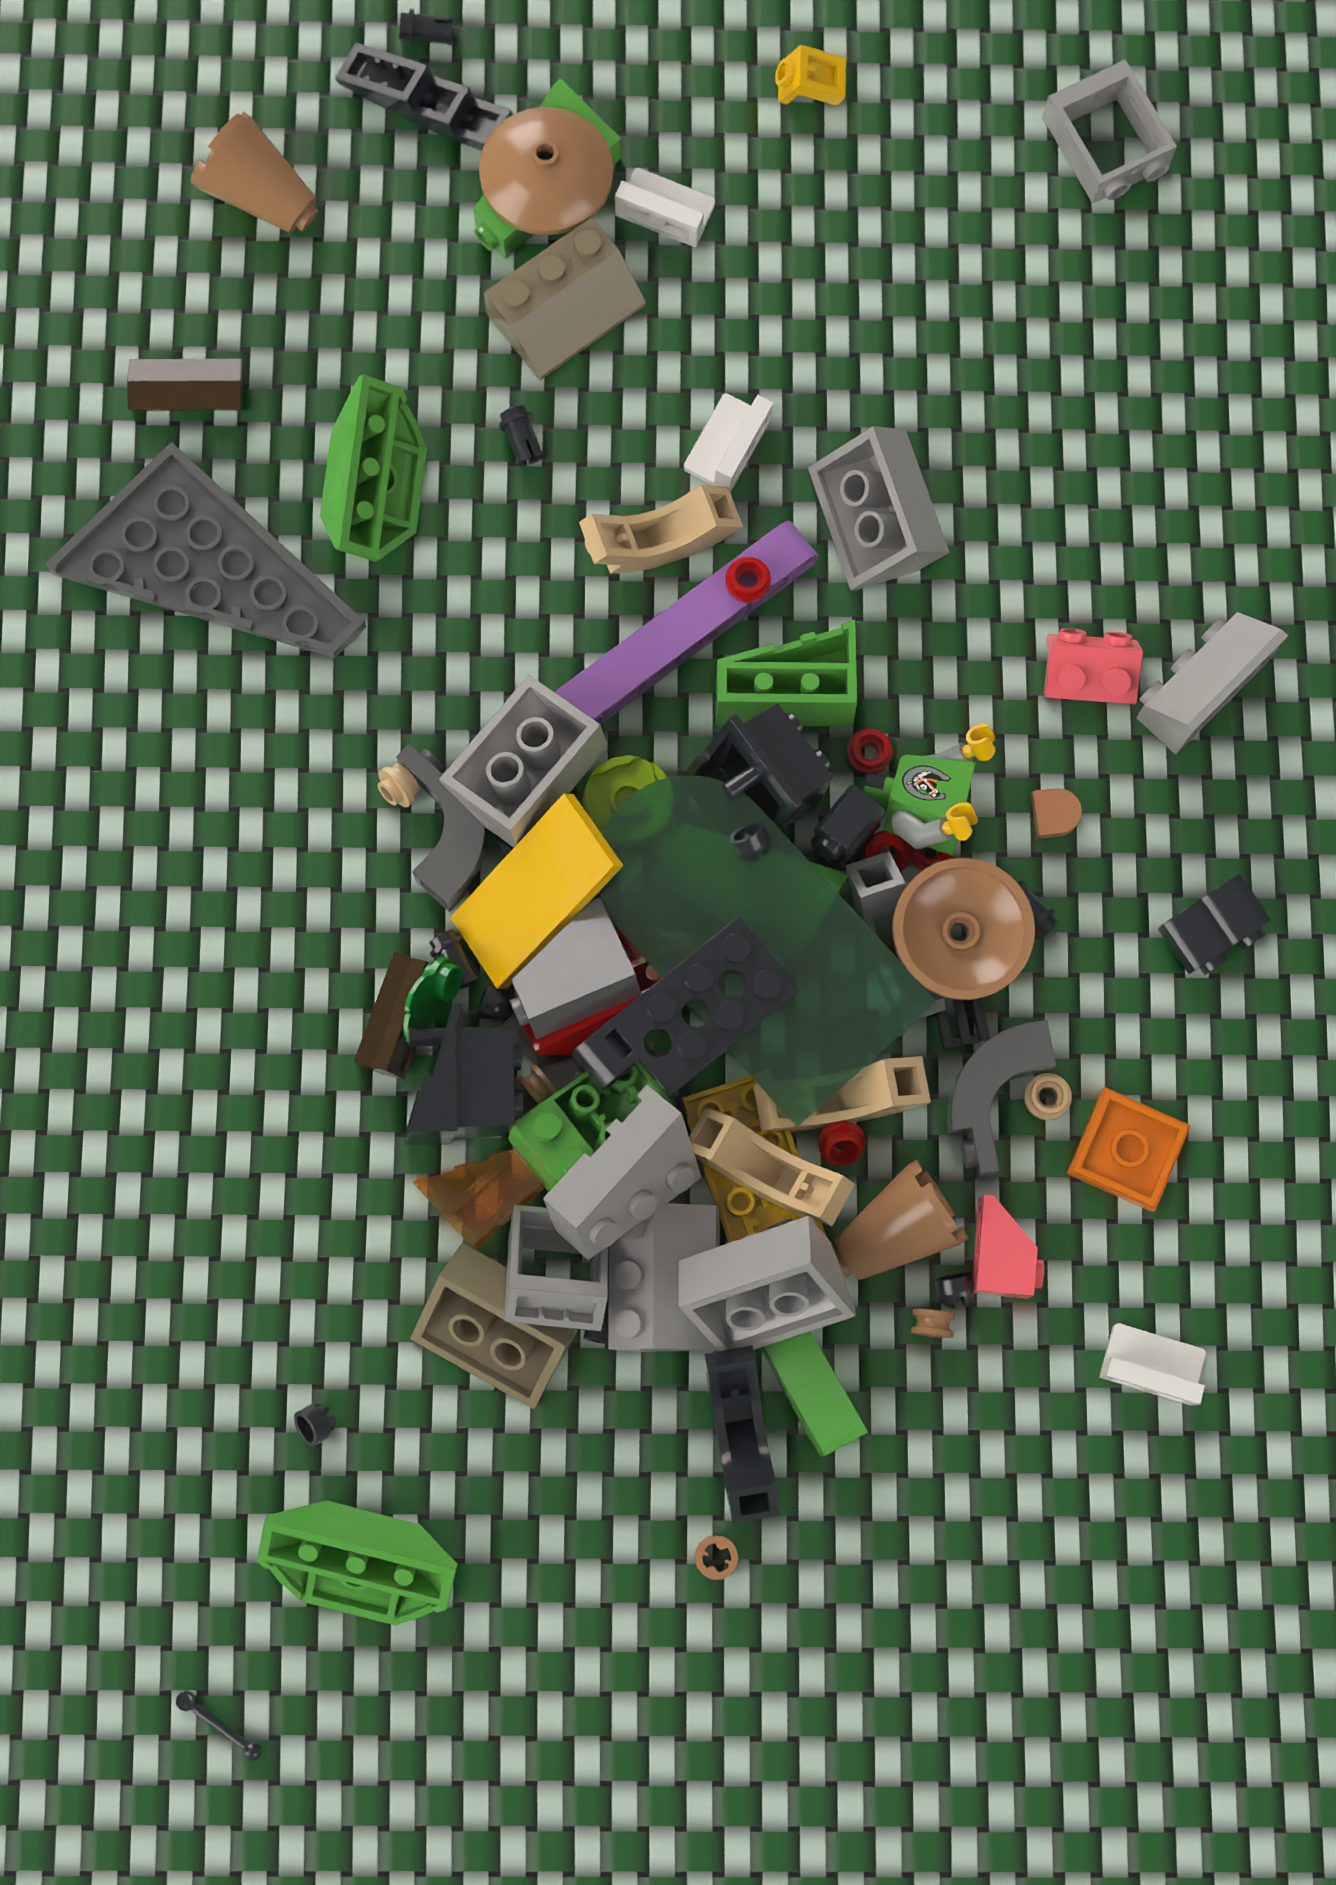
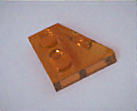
M512 1150L491 1155L483 1162L471 1161L455 1166L454 1171L430 1178L425 1175L413 1181L416 1188L466 1243L475 1250L512 1218L514 1205L525 1206L545 1188L539 1178Z

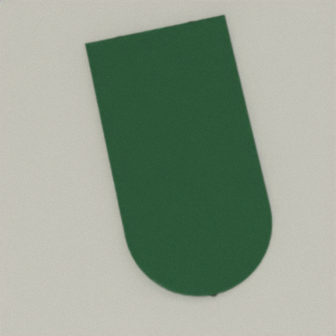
M702 776L669 777L646 785L624 799L623 803L609 819L602 833L623 864V867L599 891L602 903L615 926L662 978L738 916L743 920L800 990L727 1051L791 1122L798 1127L828 1099H833L835 1093L891 1042L898 1036L904 1035L906 1029L937 1001L912 976L908 969L750 797L742 793L733 800H730L722 790L721 785L724 782ZM760 821L764 824L770 836V852L767 856L758 853L760 856V861L746 862L735 853L729 838L742 826ZM725 972L718 979L720 990L727 996H739L745 991V980L737 972ZM698 1001L686 1003L703 1024L708 1021V1009L703 1003Z

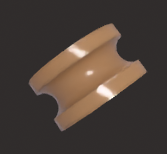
M537 1065L531 1067V1074L528 1077L521 1075L517 1078L519 1084L536 1105H539L558 1092Z
M913 1309L912 1315L916 1317L917 1324L911 1327V1334L937 1338H953L954 1332L950 1330L949 1324L955 1320L954 1313Z
M713 1535L706 1537L699 1543L695 1550L694 1559L696 1567L702 1575L709 1579L720 1580L727 1578L734 1572L738 1564V1553L732 1541L723 1536ZM714 1543L718 1549L727 1548L730 1553V1560H724L728 1566L719 1572L713 1565L705 1567L702 1560L703 1555H709V1553L704 1551L706 1547Z

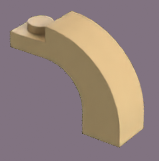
M702 484L676 501L650 512L631 516L591 514L579 522L585 538V547L591 555L594 564H607L610 574L647 570L689 557L723 541L744 528L729 488Z
M922 1056L883 1059L870 1065L841 1073L802 1079L767 1081L753 1086L761 1132L779 1130L795 1132L825 1128L839 1121L854 1123L903 1112L931 1103Z
M705 1108L689 1136L695 1158L736 1184L801 1218L809 1216L813 1221L817 1220L832 1226L855 1186L845 1176L802 1160L762 1138L737 1119L709 1108Z

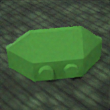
M364 374L358 377L331 431L320 518L336 550L376 562L413 536L417 531L427 446L416 419L405 402L407 397L403 388Z
M326 1500L267 1515L264 1520L257 1562L265 1569L269 1568L277 1580L301 1602L391 1625H398L421 1618L433 1611L437 1613L447 1610L457 1569V1563L420 1524Z

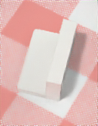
M641 168L634 169L628 183L621 181L615 194V216L695 248L715 206V199L713 197Z
M723 394L685 461L684 470L713 486L728 487L731 493L771 421L773 402L757 394L752 405H749L729 394Z
M1117 1323L1112 1328L1099 1378L1190 1406L1198 1405L1201 1403L1205 1385L1198 1382L1206 1351L1199 1347Z

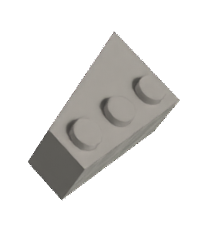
M648 1085L637 1095L642 1102L622 1123L615 1119L606 1129L611 1136L591 1157L584 1153L543 1198L555 1230L587 1260L610 1246L619 1237L643 1220L649 1218L655 1211L680 1193L689 1189L691 1185L702 1178L681 1112Z

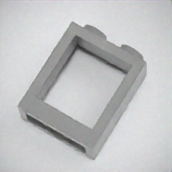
M1126 59L1048 96L1042 118L1092 204L1105 197L1108 200L1116 199L1126 193L1132 184L1146 179L1147 182L1153 181L1168 171L1177 146ZM1117 100L1148 154L1102 175L1071 121Z
M514 1205L508 1239L504 1322L601 1331L608 1292V1247L590 1258V1281L521 1275L522 1248L581 1253L555 1230L547 1208Z

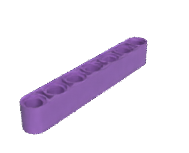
M790 520L781 523L555 693L602 725L802 575L815 563L819 555ZM739 558H757L765 563L770 571L771 584L769 591L762 599L756 602H740L734 599L726 589V571L730 564ZM744 575L739 579L744 587H752L756 584L755 578L750 575Z

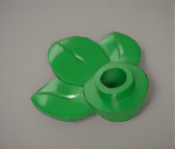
M440 956L434 962L429 963L424 969L422 976L411 988L405 1004L406 1015L403 1023L407 1042L409 1027H428L430 1024L433 1027H444L451 1010L452 1001L458 993L462 981V969L454 965L451 958Z

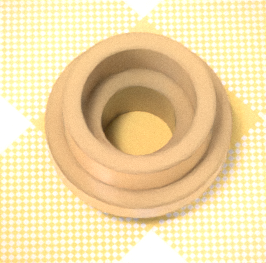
M396 763L392 767H383L378 772L381 781L378 783L380 793L392 805L400 804L403 807H409L414 803V796L420 792L416 779L400 763Z
M1040 1074L1034 1077L1026 1086L1024 1092L1025 1105L1032 1115L1041 1120H1055L1064 1115L1071 1105V1089L1067 1082L1056 1074ZM1048 1089L1054 1093L1055 1102L1053 1105L1047 1106L1040 1101L1039 1093L1041 1090Z

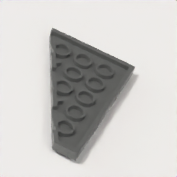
M172 442L45 563L49 571L61 578L332 658H336L367 627L365 621Z

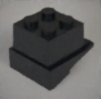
M777 703L744 723L737 714L730 717L704 752L694 759L679 781L719 834L730 837L742 826L760 821L764 824L770 836L771 850L779 845L784 833L790 826L818 806L833 779V775L831 774V765L826 756L818 749L813 750L803 737L804 731L798 719L790 712L785 713Z
M453 1004L444 1027H409V1046L438 1047L430 1075L424 1076L421 1089L417 1091L404 1135V1145H449L453 1139L506 1136L515 1125V1121L523 1116L522 1089H514V1077H517V1070L522 1069L521 1042H513V1029L462 1027V1004Z

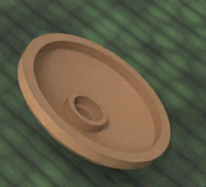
M531 108L518 112L504 120L488 137L480 157V183L489 206L507 224L531 234H561L575 229L589 218L594 217L606 202L613 181L612 156L603 135L584 117L562 108ZM548 152L553 157L549 160H541L538 158V155Z
M971 858L948 859L931 865L920 872L902 892L895 908L892 925L897 955L909 975L930 992L956 1000L983 998L998 992L1010 984L1025 967L1033 948L1035 923L1031 905L1018 883L1009 874L995 865ZM953 925H960L965 929L966 937L963 941H957L951 936L950 931Z

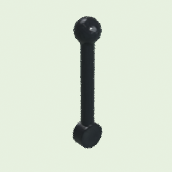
M183 1691L177 1696L176 1705L180 1710H191L240 1747L247 1760L255 1761L261 1756L262 1748L258 1742H248L198 1704L197 1697L193 1692Z

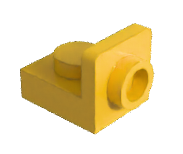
M799 45L791 54L781 60L777 67L775 81L779 85L778 102L788 104L796 96L802 95L837 106L845 99L846 58Z

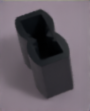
M849 785L814 829L815 835L811 839V845L814 848L812 855L825 867L832 869L837 867L841 870H846L845 865L852 863L880 828V821L885 816L882 805L856 785Z
M1238 874L1166 921L1158 930L1188 974L1200 968L1203 974L1206 975L1228 960L1223 952L1238 943L1241 949L1244 950L1264 937L1266 934L1261 927L1271 921V918L1242 876Z

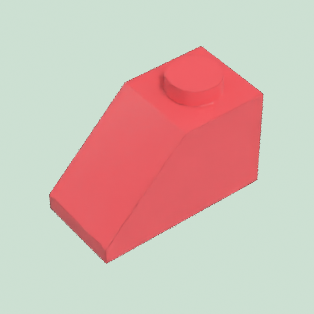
M984 1194L978 1199L972 1273L974 1293L1025 1299L1034 1296L1035 1288H1042L1044 1260L1037 1259V1246L995 1196Z

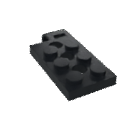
M738 916L589 1036L571 1054L601 1091L611 1086L640 1061L670 1097L791 999L800 989ZM728 971L739 973L745 980V991L735 997L722 993L718 985V979L723 973ZM690 1001L703 1003L708 1009V1021L699 1027H693L685 1023L681 1015V1009L686 1003ZM661 1031L667 1034L672 1043L671 1051L662 1057L650 1055L644 1046V1039L649 1033Z

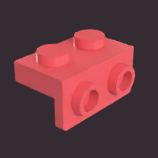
M1073 628L1060 629L1059 634H1047L1046 644L1049 650L1043 692L1046 698L1136 704L1143 650L1137 640H1132V635L1123 632H1106L1104 638L1086 636L1087 632Z

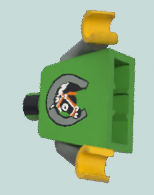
M988 724L975 725L967 732L966 740L968 745L959 743L941 753L927 756H902L895 778L868 772L863 792L876 802L888 805L884 828L887 832L901 837L916 849L929 847L945 854L954 855L957 839L962 841L968 839L973 831L971 825H975L978 822L976 813L972 805L967 803L976 764L972 762V757L975 756L980 761H987L995 754V747L992 743L995 740V735Z

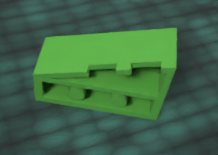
M855 620L842 623L841 628L815 635V632L800 635V640L774 647L773 644L718 659L716 674V725H724L735 714L744 723L778 703L785 713H792L798 719L801 726H853L857 706Z

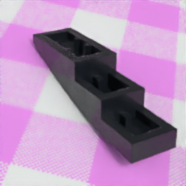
M359 43L354 44L335 77L338 84L374 104L421 127L481 151L495 128L504 120L514 115L511 109L475 98L469 87L433 76L425 64Z

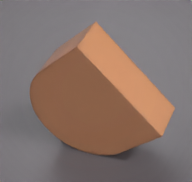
M1055 788L1036 790L1031 793L1037 839L1060 837L1074 830L1080 821L1082 808L1078 798L1072 792Z

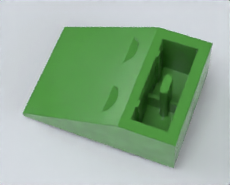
M638 1061L626 1074L603 1091H601L587 1072L583 1073L527 1112L522 1118L517 1119L510 1131L508 1140L546 1190L550 1192L584 1153L591 1157L611 1136L606 1129L615 1119L622 1123L642 1102L637 1095L646 1085L651 1087L673 1107L675 1106L641 1062Z

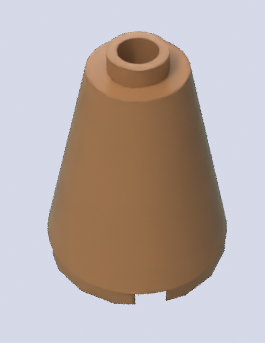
M242 112V115L238 113L233 116L209 144L208 147L211 149V152L207 157L208 164L199 159L191 175L190 183L199 190L288 233H292L296 228L303 232L318 213V210L313 207L317 199L316 196L252 117L245 112Z
M918 1159L908 1164L834 1239L837 1250L834 1252L845 1277L853 1273L858 1280H862L961 1245V1243L969 1239L963 1226L959 1228L952 1217L956 1215L928 1171L926 1170L918 1175L922 1172V1165Z

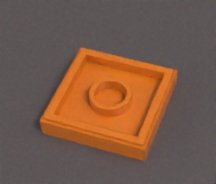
M1104 1087L1101 1090L1066 1174L1150 1212H1154L1191 1125Z

